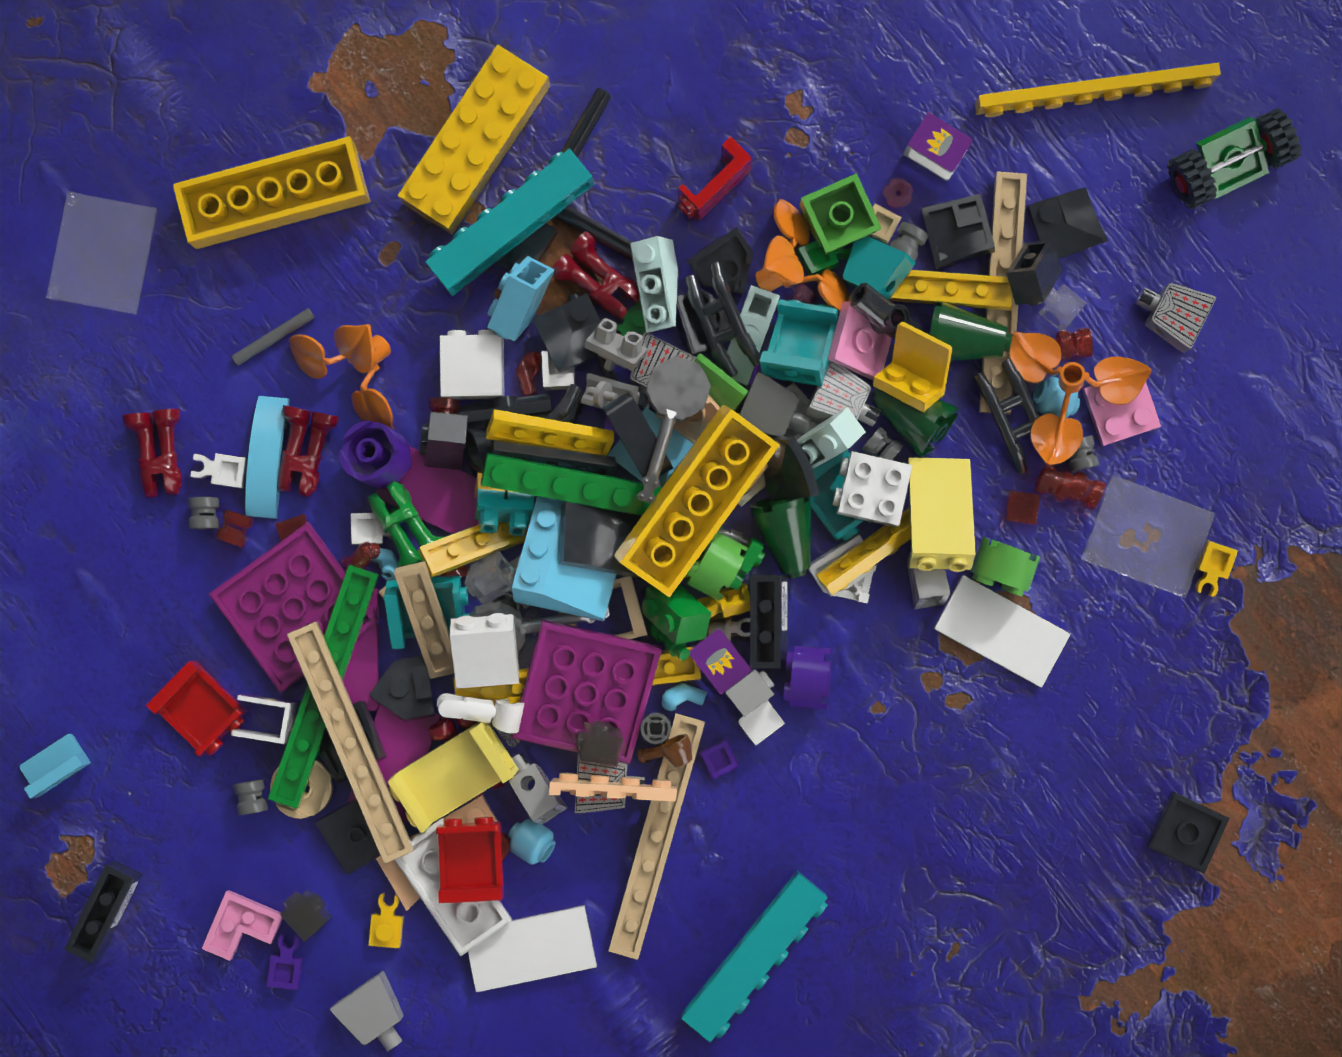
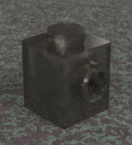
M593 721V724L584 722L582 732H577L574 750H578L580 761L617 767L623 743L621 729L611 727L609 723L603 721Z
M309 890L301 895L296 891L283 903L286 909L280 914L304 942L332 918L331 914L324 908L327 904L318 893H311Z

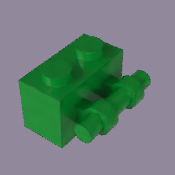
M680 584L670 597L654 586H648L646 589L645 599L642 604V614L649 619L646 627L650 630V635L657 642H662L665 645L666 651L673 657L677 656L680 660H686L690 655L689 650L686 648V643L706 638L711 612Z

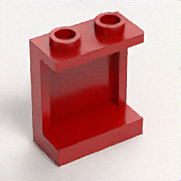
M731 136L722 144L721 160L727 166L697 195H694L684 184L678 187V201L680 202L678 207L689 219L694 216L700 221L750 172L752 157Z
M189 661L146 705L154 714L159 713L196 749L194 753L198 757L206 754L213 755L223 745L222 737L228 731L231 733L232 730L239 729L245 722L242 717L248 712L197 661Z
M493 817L474 818L475 823L462 824V818L444 819L443 825L436 827L440 868L439 903L498 901L503 899L501 822H493Z

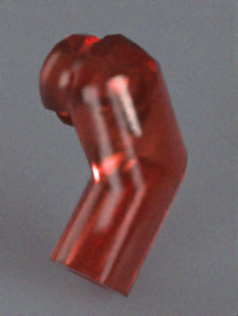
M536 351L527 353L515 371L523 397L537 393L533 377L541 367L542 355Z
M366 541L361 543L352 555L343 558L342 565L344 569L347 570L349 565L362 569L367 567L371 558L376 559L379 557L380 546L375 542L370 543Z

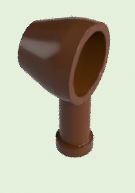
M680 734L660 745L638 749L637 756L641 763H647L649 760L665 756L674 767H680L692 760L691 741L688 734Z

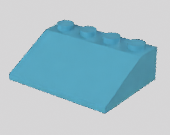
M537 496L512 585L514 602L604 621L616 574L559 564L561 504L567 501Z

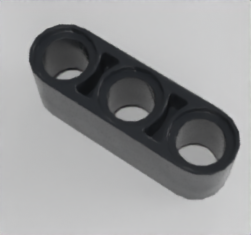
M628 391L602 408L644 478L648 472L657 438ZM665 455L659 477L674 469L667 455Z

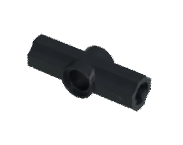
M861 283L852 291L849 298L850 306L870 321V325L876 333H885L895 341L897 325L905 322L929 335L926 329L910 317V313L905 306L901 304L894 305L868 283Z
M549 393L520 398L518 396H503L491 399V402L459 406V414L468 416L467 429L486 430L494 409L545 418L552 412V404Z

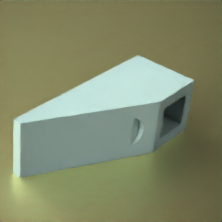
M656 236L630 243L646 333L676 326L678 267L673 240Z
M751 285L740 316L747 332L756 345V349L760 353L780 295ZM736 338L731 340L727 351L731 357L730 360L738 370V373L732 379L747 386L754 366L747 356L743 354Z
M847 407L797 439V442L805 452L812 469L849 449L865 433V430Z

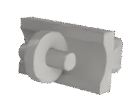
M607 318L603 319L596 330L588 337L584 347L606 359L604 368L608 371H612L616 365L633 371L639 361L647 354L648 348L642 346L643 336L634 331L627 332L625 336L617 334L616 323Z
M587 373V386L581 403L603 409L604 405L629 391L638 405L640 397L639 387Z

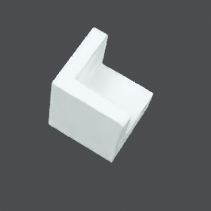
M542 351L543 387L545 391L565 390L569 388L570 384L575 385L574 367L559 373L548 351Z
M768 700L746 717L743 716L738 720L740 726L755 745L785 724Z

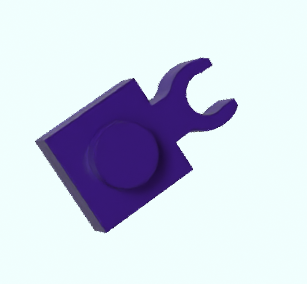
M283 933L278 939L280 955L272 954L270 957L267 987L298 990L300 988L303 957H295L294 955L295 950L300 944V936L296 935L294 937L293 946H287L284 942L285 933Z

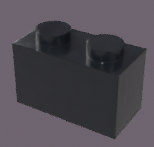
M1053 240L1024 243L1006 272L1016 305L1028 304L1029 306H1035L1045 302L1062 273Z
M437 412L430 413L429 423H423L419 454L425 455L424 466L461 470L468 416Z

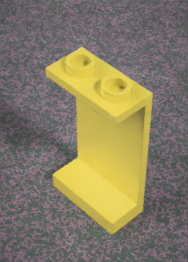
M909 457L908 464L913 465L909 479L912 543L909 568H918L922 571L950 569L954 572L971 570L975 558L970 459Z
M478 722L395 773L388 780L393 798L398 802L400 801L406 809V817L413 827H417L423 833L433 822L500 781L504 783L513 778L519 769L490 724Z

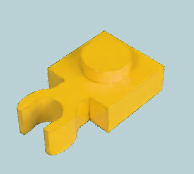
M1206 540L1196 569L1204 571V574L1196 582L1195 590L1201 593L1203 585L1210 583L1211 590L1208 595L1214 597L1218 592V578L1228 579L1238 550Z
M742 583L737 591L731 587L721 589L719 593L723 594V597L719 601L711 597L698 599L711 612L710 618L722 612L725 618L750 611V594L746 583Z
M383 892L378 899L381 914L373 913L371 915L369 946L400 948L404 916L395 915V909L398 907L400 899L395 894L394 904L387 905L384 902L385 893Z

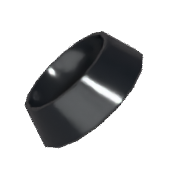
M467 429L465 456L474 477L477 479L478 473H483L486 454L491 453L492 444L490 439H486L485 431Z

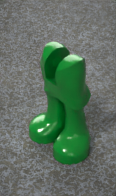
M393 481L386 486L393 500L397 502V506L388 511L385 502L377 492L370 494L367 499L384 533L388 532L400 556L397 563L398 568L423 562L419 552L410 542L399 523L406 522L420 547L444 537L434 536L430 533L411 503L412 499L408 490L403 484Z

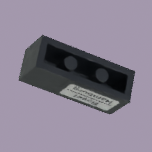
M750 575V668L786 667L788 651V575Z
M117 861L106 864L64 950L90 963L102 958L143 874Z

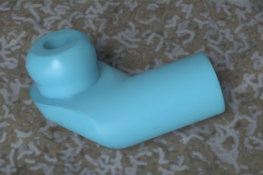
M365 545L362 552V560L377 562L383 573L382 577L387 581L395 580L394 572L395 568H397L398 560L394 553L388 549Z
M685 683L677 684L666 690L662 695V707L667 711H674L677 705L686 700L703 705L707 691Z

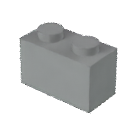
M752 669L749 674L730 687L725 693L741 714L746 717L774 695L771 691L774 683L763 670L758 673L755 669Z

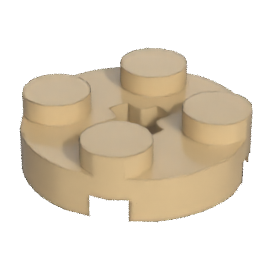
M316 759L307 784L310 790L304 793L300 807L296 809L276 802L278 809L289 817L299 819L318 814L328 805L333 794V777L330 771L322 762ZM279 767L276 769L272 776L270 783V791L272 789Z

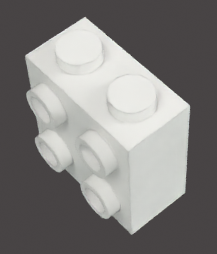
M451 330L448 331V336H440L441 397L444 400L494 399L503 397L504 339L496 335L493 330H479L478 335H466V331Z
M852 451L849 457H843L839 475L844 476L842 488L836 487L832 502L833 506H837L836 514L892 527L899 526L913 465Z
M495 613L490 616H461L457 619H451L450 640L456 688L519 683V663L513 614Z

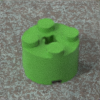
M717 531L685 575V583L719 601L723 597V594L719 593L722 586L730 587L745 558L740 553L747 552L748 548Z
M982 536L972 569L970 570L974 573L972 578L990 586H993L994 582L997 581L1002 583V589L1022 596L1024 591L1028 592L1041 557L1035 554L1031 556L1030 553L1024 552V550L992 540L991 544L988 545L990 539Z

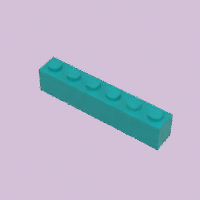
M570 148L564 153L561 151L555 154L549 160L547 167L540 172L539 170L532 172L525 179L524 185L517 190L512 189L505 193L500 200L501 203L493 209L487 208L482 211L473 225L469 228H461L453 235V240L445 247L443 245L438 246L429 254V259L425 261L451 296L458 293L595 185L592 175Z
M796 871L683 1010L681 1019L707 1041L711 1042L715 1036L720 1039L730 1026L727 1021L734 1013L739 1015L748 1005L750 1000L747 997L755 988L759 991L769 978L766 973L773 964L778 967L787 957L789 952L786 948L793 940L796 943L799 942L808 930L805 925L812 916L817 919L828 905L825 903V900L828 898L827 895L799 871Z

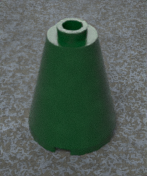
M936 302L930 336L952 347L950 361L1003 357L1004 351L1010 352L1013 334L1007 333V326L946 302Z
M875 388L872 396L875 397L873 404L877 409L881 410L880 412L921 458H925L933 452L935 447L931 444L944 439L958 416L956 412L959 409L940 399L923 413L878 388Z
M765 498L757 501L756 506L750 505L751 514L781 574H788V578L804 576L806 574L805 570L811 567V498L770 500Z

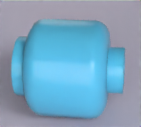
M1052 376L1037 384L1032 400L1035 402V407L1039 413H1052L1060 417L1065 392L1059 387V378ZM1078 392L1071 393L1065 419L1070 415H1074L1080 406Z
M531 818L526 819L522 823H515L508 834V838L511 839L510 851L531 865L539 861L545 862L553 852L556 843L553 841V832L541 823L533 822Z

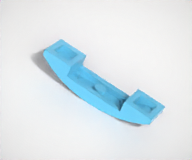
M258 396L248 453L245 497L246 516L277 519L280 494L278 490V474L281 463L284 429H287V420L282 416L281 411L283 405L289 406L290 399Z

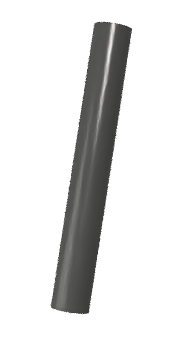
M307 308L232 355L233 360L238 366L310 322L315 316Z

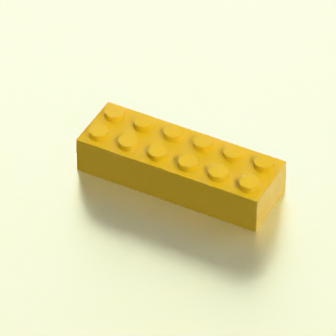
M497 44L397 195L400 201L453 235L550 88L548 76Z
M350 136L173 184L187 241L195 249L371 202L357 149Z
M722 405L655 497V501L650 504L614 554L615 558L622 565L670 597L780 444L731 408Z

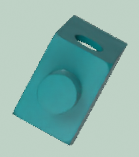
M866 236L854 242L843 274V280L855 289L861 283H868L889 300L916 262L907 253Z

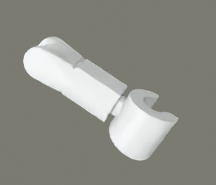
M448 693L440 695L437 699L438 711L443 717L463 718L464 720L490 723L492 719V725L500 731L506 733L519 732L525 703L509 704V699L496 700L494 706L491 700L471 697L464 698Z

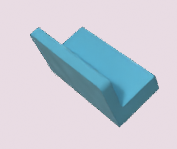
M67 734L20 765V770L30 784L24 788L30 799L40 797L91 763L73 734Z

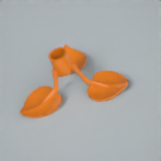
M779 199L774 206V219L780 231L790 239V242L782 236H776L771 240L766 251L763 269L756 273V281L759 287L772 292L782 285L788 288L791 285L816 281L819 283L818 291L824 301L831 308H836L840 314L842 303L848 302L850 298L844 281L835 272L828 269L822 272V276L816 274L804 277L803 267L793 248L797 243L802 246L808 244L810 239L809 227L805 218L796 207L785 200Z
M370 324L358 326L342 325L338 327L334 332V341L340 355L333 358H325L323 346L312 337L299 334L289 338L290 348L298 366L312 378L321 379L327 375L326 365L346 358L359 372H368L360 385L361 391L352 393L353 407L362 421L379 422L394 430L393 414L388 401L377 390L367 388L374 373L380 369L378 363L391 353L390 345L382 336L375 335L372 337Z
M1017 331L1012 333L1009 352L1010 359L1023 379L1030 383H1039L1045 378L1047 373L1051 376L1059 375V387L1065 392L1060 417L1052 413L1044 414L1035 420L1031 428L1030 437L1032 445L1045 464L1056 465L1066 461L1074 455L1081 445L1083 439L1081 423L1076 419H1065L1071 393L1078 392L1082 388L1084 381L1093 387H1100V395L1106 402L1114 405H1125L1132 402L1140 394L1151 374V368L1147 365L1125 357H1108L1101 360L1094 368V376L1097 381L1093 380L1089 373L1085 372L1083 366L1076 362H1069L1063 367L1059 366L1053 370L1061 361V348L1053 338L1040 333H1022Z

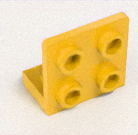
M901 322L897 325L892 362L874 376L873 386L924 413L945 393L952 347L905 322Z

